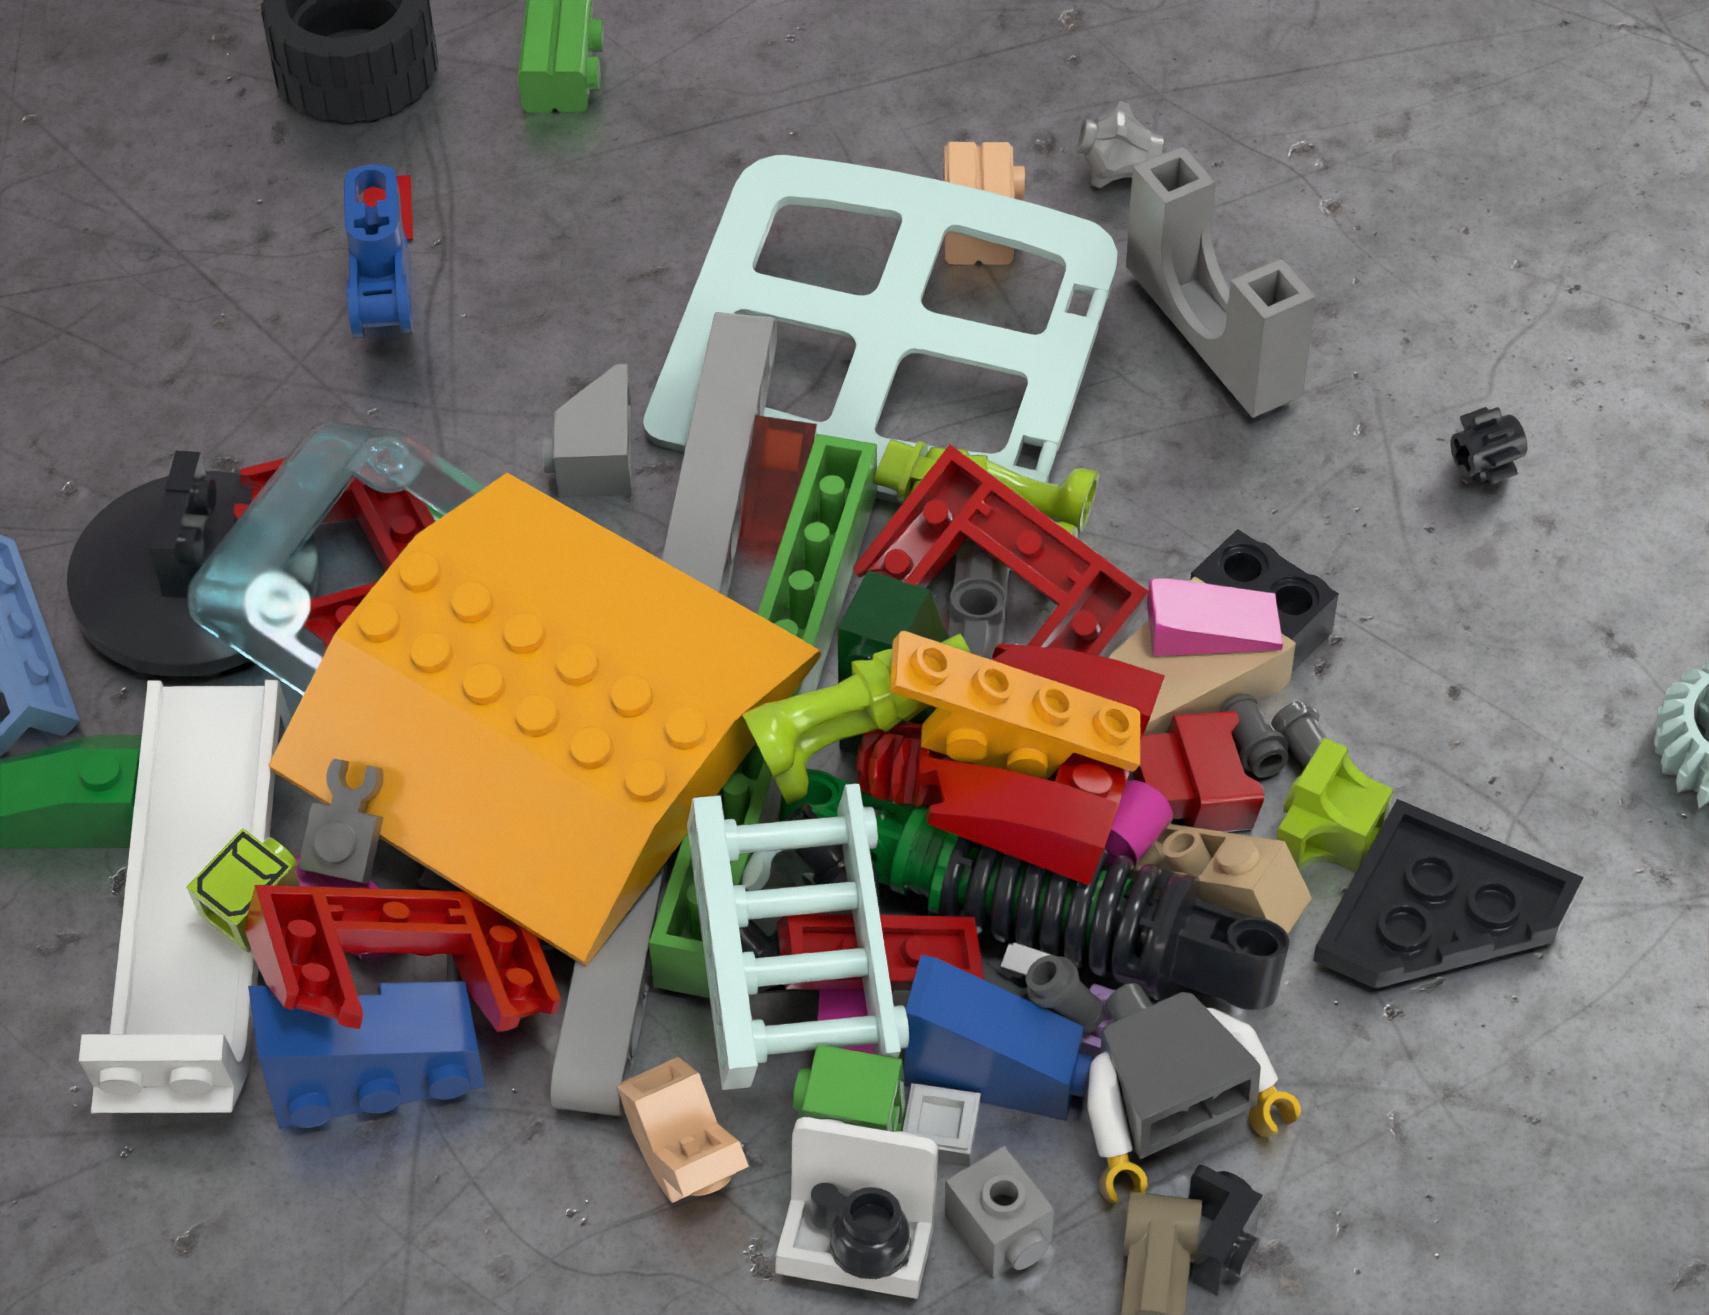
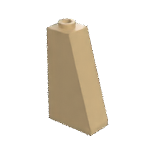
M1197 577L1190 580L1192 582L1205 583ZM1147 620L1108 658L1165 675L1153 712L1144 732V735L1167 733L1172 716L1219 712L1222 705L1235 696L1250 694L1259 702L1282 690L1291 680L1296 642L1281 633L1283 641L1282 650L1153 656L1149 620Z

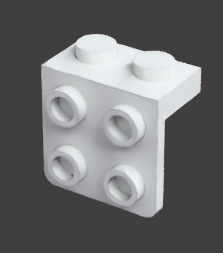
M799 1118L795 1123L792 1133L791 1201L776 1253L775 1273L918 1299L934 1230L938 1145L931 1139L903 1131L890 1132L845 1124L834 1119ZM824 1182L835 1185L839 1193L846 1197L856 1190L867 1187L881 1188L893 1194L899 1201L901 1210L904 1212L910 1225V1256L905 1265L893 1275L880 1279H860L843 1271L835 1263L830 1252L831 1232L827 1229L817 1228L811 1223L810 1200L812 1188Z

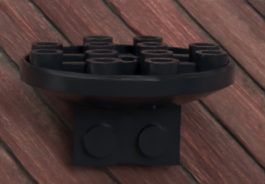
M176 450L169 476L140 485L118 497L101 510L81 533L72 551L67 570L68 596L75 619L81 631L99 651L110 659L132 668L138 673L163 676L197 675L203 678L215 677L226 669L241 665L265 653L292 631L281 620V607L314 598L320 575V559L312 527L237 530L234 524L233 513L235 503L250 505L253 490L240 485V474L205 471L201 452Z

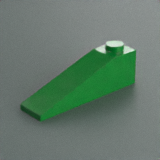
M93 735L1 759L0 849L130 848L142 735Z

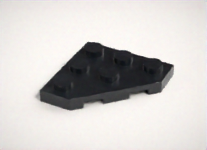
M1397 799L1316 944L1313 961L1373 988H1379L1555 942L1580 892L1584 877Z

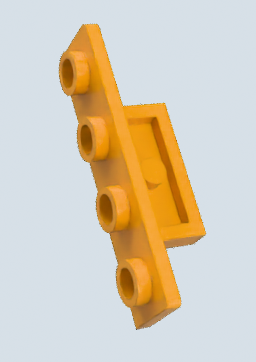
M901 631L893 640L890 692L937 707L922 724L921 747L948 755L955 761L1002 768L1046 780L1073 752L1132 772L1140 766V712L1136 708L907 631Z

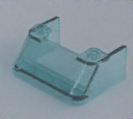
M322 422L311 427L190 582L187 603L190 615L194 621L302 695L307 690L322 657L295 640L307 623L310 613V599L303 585L285 573L284 570L355 477L380 492L394 493L405 489L442 515H446L485 488L402 431L340 422Z

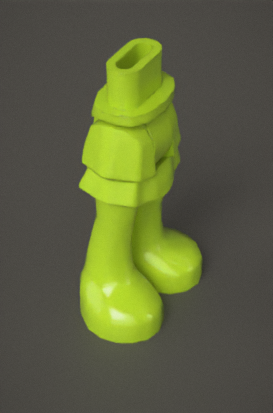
M891 439L878 465L874 483L897 491V500L905 502L946 448L931 447L928 451V444L920 440L913 447ZM958 449L1076 538L1078 533L1082 534L1095 498L1099 482V472L1088 468H1074L1061 484H1051L1013 472L988 460L987 455H969L967 449Z
M961 633L941 642L942 644L971 653ZM892 649L874 653L872 660L852 661V676L836 685L780 701L764 703L742 714L787 805L807 795L809 781L806 764L808 759L822 748L841 739L876 729L887 732L901 720L909 721L930 706L890 692Z

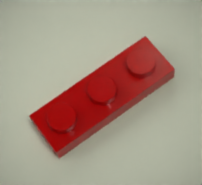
M853 914L783 916L776 922L781 956L858 948ZM880 915L891 990H911L921 955L935 957L984 980L975 917ZM862 977L784 984L785 989L864 990Z

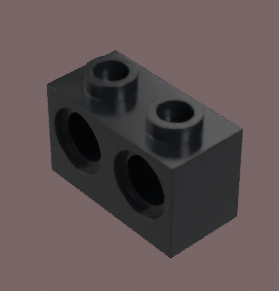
M1239 529L1191 572L1190 580L1197 577L1206 584L1274 593L1281 633L1296 642L1292 672L1333 633L1339 593L1331 589L1320 577L1304 572L1279 556L1268 544L1254 540Z

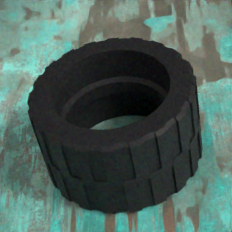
M263 0L261 4V15L276 86L280 88L282 97L304 114H311L316 116L317 119L325 121L335 120L341 123L376 120L381 116L394 114L402 110L407 104L416 101L434 79L433 74L437 70L438 58L430 0ZM346 30H372L364 34L350 37H328L332 34Z

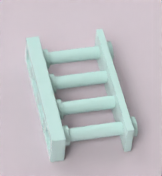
M859 784L845 785L837 808L838 817L737 826L735 819L724 820L721 796L692 799L687 829L722 1090L751 1087L758 1063L767 1062V1055L816 1050L817 1044L836 1048L872 1044L875 1055L898 1058L901 1049L908 1047L909 1028L905 1008L903 1005L894 1006L870 856V849L877 847L876 816L873 807H863ZM842 844L848 882L746 891L744 885H733L730 861H738L739 854ZM852 910L857 949L755 958L753 951L742 952L739 928L747 927L748 920ZM852 977H862L868 1016L764 1026L762 1019H751L748 995L757 994L758 987Z

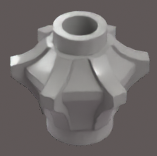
M1118 99L1110 110L1107 109L1106 113L1097 117L1096 120H1083L1077 134L1075 151L1085 154V160L1088 162L1091 171L1090 184L1101 188L1116 179L1132 178L1133 166L1162 155L1164 138L1163 135L1151 132L1149 127L1142 124L1133 115L1127 101Z

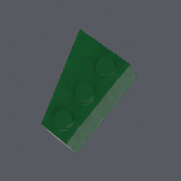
M869 570L867 571L837 627L838 683L852 676V661L872 660L874 653L892 649L893 640L901 631H907L939 643L949 639L929 589ZM930 705L910 719L909 722L923 724L937 707ZM864 733L839 740V749L850 752L857 757L858 747L862 743Z

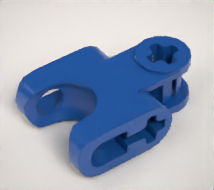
M368 164L352 168L346 172L344 180V219L349 245V279H347L346 291L353 339L364 338L365 329L400 326L402 335L413 334L411 260L407 238L402 225L401 201L394 168L382 164ZM371 187H377L385 190L386 200L377 201V206H366L365 202L358 201L359 195Z

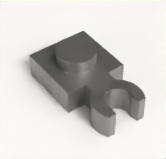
M334 758L328 767L326 775L328 788L333 794L332 803L329 806L312 802L298 869L361 883H369L384 817L367 814L365 811L367 802L375 798L382 788L383 770L382 768L367 765L364 782L360 787L351 789L346 782L349 761Z

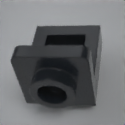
M1202 1164L1197 1166L1191 1176L1188 1198L1202 1200L1201 1215L1212 1220L1213 1223L1197 1248L1192 1283L1218 1296L1230 1274L1233 1273L1242 1277L1255 1256L1260 1238L1254 1236V1233L1258 1226L1263 1195L1252 1190L1251 1186L1238 1175L1228 1171L1216 1172Z

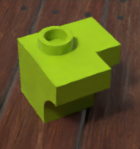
M1325 737L1302 775L1297 777L1289 790L1283 807V812L1287 814L1278 827L1276 840L1286 842L1299 872L1309 865L1325 862L1337 864L1356 873L1389 814L1394 788L1363 774L1352 762L1348 747Z

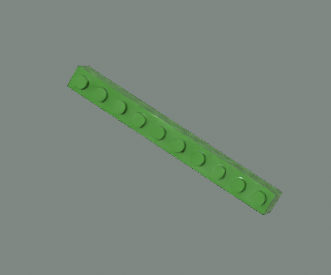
M816 434L757 613L759 616L818 648L821 652L820 659L791 697L815 691L853 573V567L856 563L877 496V484L874 483L877 471V444ZM756 743L716 795L721 796L724 820L735 819L737 826L775 822L781 803L782 793ZM687 833L682 841L649 941L653 984L656 988L710 998L701 928L697 925L699 911L689 836ZM754 852L739 854L738 861H730L733 885H742L744 870Z

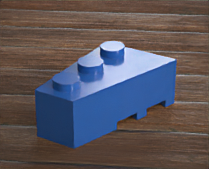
M465 981L379 983L378 995H358L364 1013L360 1030L337 1024L338 1020L299 1008L294 1010L284 1008L276 997H272L268 986H248L258 1058L279 1129L292 1126L302 1128L315 1127L327 1122L331 1118L360 1112L384 1113L396 1108L399 1104L433 1097L437 1099H452L463 1095L468 1090L485 1087Z

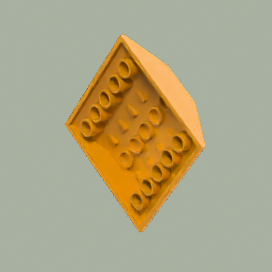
M506 473L418 533L334 634L268 766L272 772L331 806L333 794L328 788L326 775L328 767L334 758L349 761L346 782L351 789H356L362 785L367 765L382 768V788L375 798L367 802L365 811L367 814L384 817L379 836L381 840L587 967L687 835V821L692 799L716 796L756 742L742 714L764 703L790 698L820 659L821 652L818 648L513 475Z

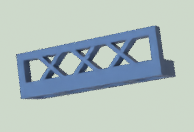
M0 535V703L2 695L5 696L10 714L0 723L1 757L28 727L65 737L80 722L15 540Z

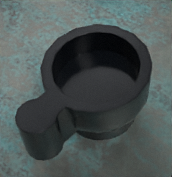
M824 1182L812 1188L810 1200L811 1223L817 1228L827 1229L831 1232L830 1252L835 1263L843 1271L860 1279H880L893 1275L905 1265L910 1256V1225L904 1212L901 1210L899 1201L893 1194L881 1188L867 1187L856 1190L846 1197L839 1193L835 1185Z

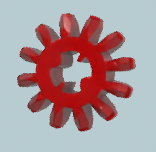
M906 721L905 723L896 724L887 732L876 729L864 733L857 753V784L860 785V789L865 793L871 794L876 799L894 801L896 805L902 803L912 804L918 808L920 805L931 806L942 803L943 800L938 786L917 784L916 773L922 757L955 760L951 759L948 755L921 747L922 724Z

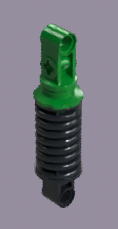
M806 769L809 781L807 795L787 805L781 794L778 822H784L783 820L793 810L806 802L812 807V811L819 818L838 817L837 808L845 785L853 783L838 779L822 770ZM860 789L863 807H873L874 811L878 809L881 811L876 818L877 847L870 849V856L877 871L878 882L889 885L893 892L905 896L913 891L915 894L924 895L929 898V916L975 917L978 935L982 936L992 932L993 937L1001 943L1011 944L1017 941V944L1035 950L1041 949V952L1057 957H1065L1072 961L1077 969H1083L1090 965L1091 971L1097 976L1106 978L1114 975V978L1124 985L1137 983L1146 992L1148 997L1156 1000L1162 997L1170 982L1223 999L1235 1007L1246 1010L1267 1008L1277 999L1289 948V937L1286 931L1268 919L1250 917L1198 899L1199 876L1190 873L1182 875L1162 869L1159 874V869L1155 865L1145 864L1139 870L1135 881H1133L1134 864L1131 858L1125 855H1118L1111 862L1108 869L1110 858L1108 852L1104 849L1091 883L1086 885L927 824L926 814L930 805H920L919 808L912 804L902 803L896 805L894 801L876 799L871 794L865 793ZM1156 887L1164 889L1160 899L1153 897Z

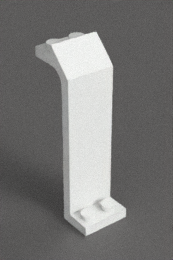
M265 680V686L163 687L161 681H148L110 1034L81 1035L79 1063L94 1086L91 1113H232L250 1070L253 1018L248 986H257L258 965L252 950L246 952L198 914L186 886L242 828L262 843L267 837H270L275 773L271 771L268 764L292 719L279 680Z

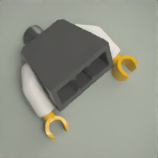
M1130 983L1118 988L1106 1000L1105 1008L1114 1022L1107 1025L1101 1031V1054L1090 1065L1087 1108L1098 1155L1100 1157H1107L1109 1167L1101 1174L1099 1180V1191L1103 1199L1109 1204H1118L1117 1193L1113 1188V1180L1120 1171L1127 1173L1131 1177L1134 1191L1145 1193L1147 1189V1177L1144 1171L1138 1165L1129 1162L1127 1153L1133 1148L1141 1159L1249 1110L1251 1127L1258 1135L1263 1137L1275 1136L1278 1134V1128L1270 1116L1271 1104L1276 1106L1286 1124L1294 1123L1299 1119L1301 1113L1299 1101L1288 1092H1277L1274 1086L1278 1080L1277 1074L1255 1030L1249 1024L1214 1008H1206L1193 994L1184 992L1153 1005L1142 987L1137 983Z

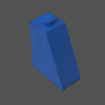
M921 955L905 1009L909 1028V1044L907 1048H904V1086L911 1087L913 1083L981 1093V1103L1067 1121L1073 1095L1086 1097L1089 1087L1090 1065L1094 1060V1056L1082 1054L1084 1026L1039 1007L1024 998L942 960Z

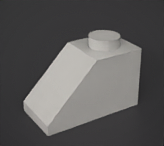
M615 364L554 411V436L543 437L544 473H555L558 497L631 495V395L628 364Z

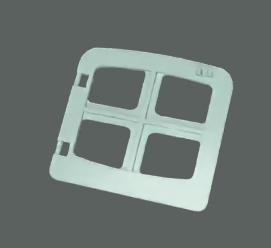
M774 155L760 159L747 167L734 185L644 414L643 424L647 438L654 445L661 448L685 452L714 314L716 312L774 317L779 322L845 336L851 339L856 346L838 399L829 419L823 422H816L765 407L753 465L754 470L802 480L816 434L877 444L878 468L885 449L891 440L890 438L881 437L875 432L898 364L905 356L918 353L1025 378L1028 385L1006 447L994 454L968 451L969 455H987L988 460L1013 472L1048 483V477L1056 453L1059 451L1099 329V322L1115 281L1118 261L1117 248L1112 237L1100 225L1092 221L984 190L886 169L790 155ZM791 204L831 208L901 220L900 229L877 289L868 295H853L756 272L754 270L778 210ZM949 231L1019 249L1061 264L1066 272L1046 330L1041 334L1032 335L927 310L922 305V297L946 233ZM1074 291L1093 295L1086 317L1067 313ZM896 440L913 447L916 445L913 442ZM1023 443L1042 447L1035 470L1016 466ZM877 484V499L898 504L904 503L897 500V491Z

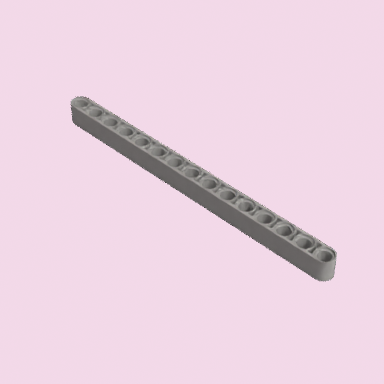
M716 312L712 321L662 561L727 597L774 364L777 343V319L774 317ZM677 848L588 966L585 967L579 962H575L552 1072L550 1098L551 1106L554 1109L623 1116L624 1108L616 1086L632 1078L652 979L649 941L674 868Z

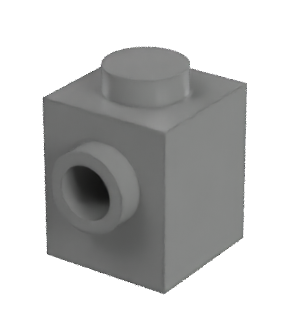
M1005 1145L945 1180V1216L993 1279L1012 1267L1016 1270H1021L1031 1266L1046 1253L1049 1245L1052 1244L1054 1208Z

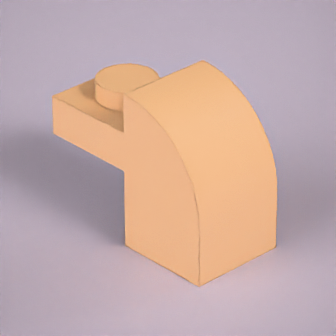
M676 1057L616 1086L630 1127L644 1159L660 1188L672 1203L691 1194L701 1196L715 1192L729 1183L730 1176L749 1167L739 1140L717 1123L699 1072L681 1058Z

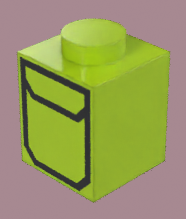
M242 828L186 888L198 914L246 952H249L251 947L245 932V924L254 886H300L294 870L298 863L294 856L275 839L267 837L262 843Z

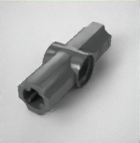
M967 540L957 551L954 585L950 594L948 636L951 638L961 633L972 654L992 660L995 647L1001 643L1005 644L1010 570L970 540Z

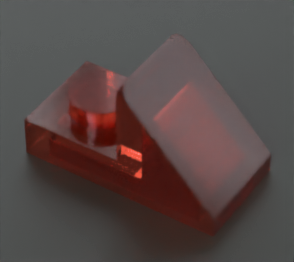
M755 416L739 538L781 543L817 434L818 424Z

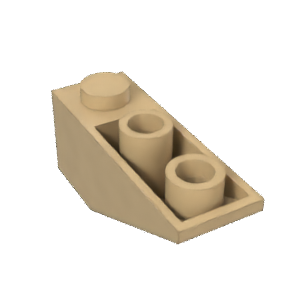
M1174 824L1168 825L1140 862L1134 867L1132 880L1135 881L1141 867L1145 864H1152L1159 869V874L1162 869L1182 875L1190 873L1199 876L1198 899L1250 917H1260L1273 921L1281 926L1287 935L1312 899L1285 841ZM1156 887L1153 897L1160 899L1164 889Z

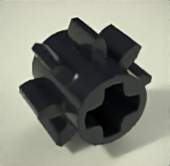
M1484 407L1460 416L1464 430L1453 434L1450 440L1451 453L1460 472L1466 477L1476 475L1478 483L1481 484L1489 481L1491 485L1518 475L1513 461L1525 457L1528 449L1527 438L1518 419L1511 414L1502 416L1498 407L1490 410Z

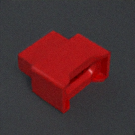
M1237 711L1172 716L1167 733L1143 735L1140 743V766L1132 772L1134 780L1147 783L1157 789L1171 805L1173 819L1184 818L1187 827L1220 832L1251 830L1254 828L1264 802L1262 786L1259 782L1245 775L1232 737V732L1240 722Z

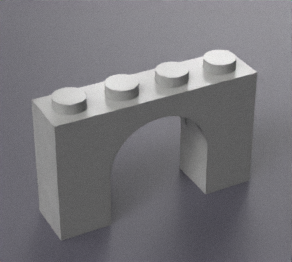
M1181 146L1133 166L1126 267L1250 416L1254 418L1303 396L1316 296L1283 258L1231 279L1229 289L1218 266L1212 243V217L1216 182L1185 146Z

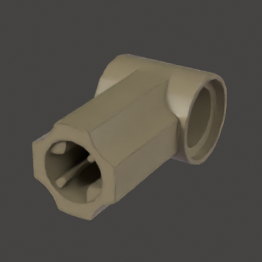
M1130 1191L1123 1256H1128L1126 1276H1124L1120 1306L1121 1315L1185 1314L1190 1264L1195 1265L1202 1200Z

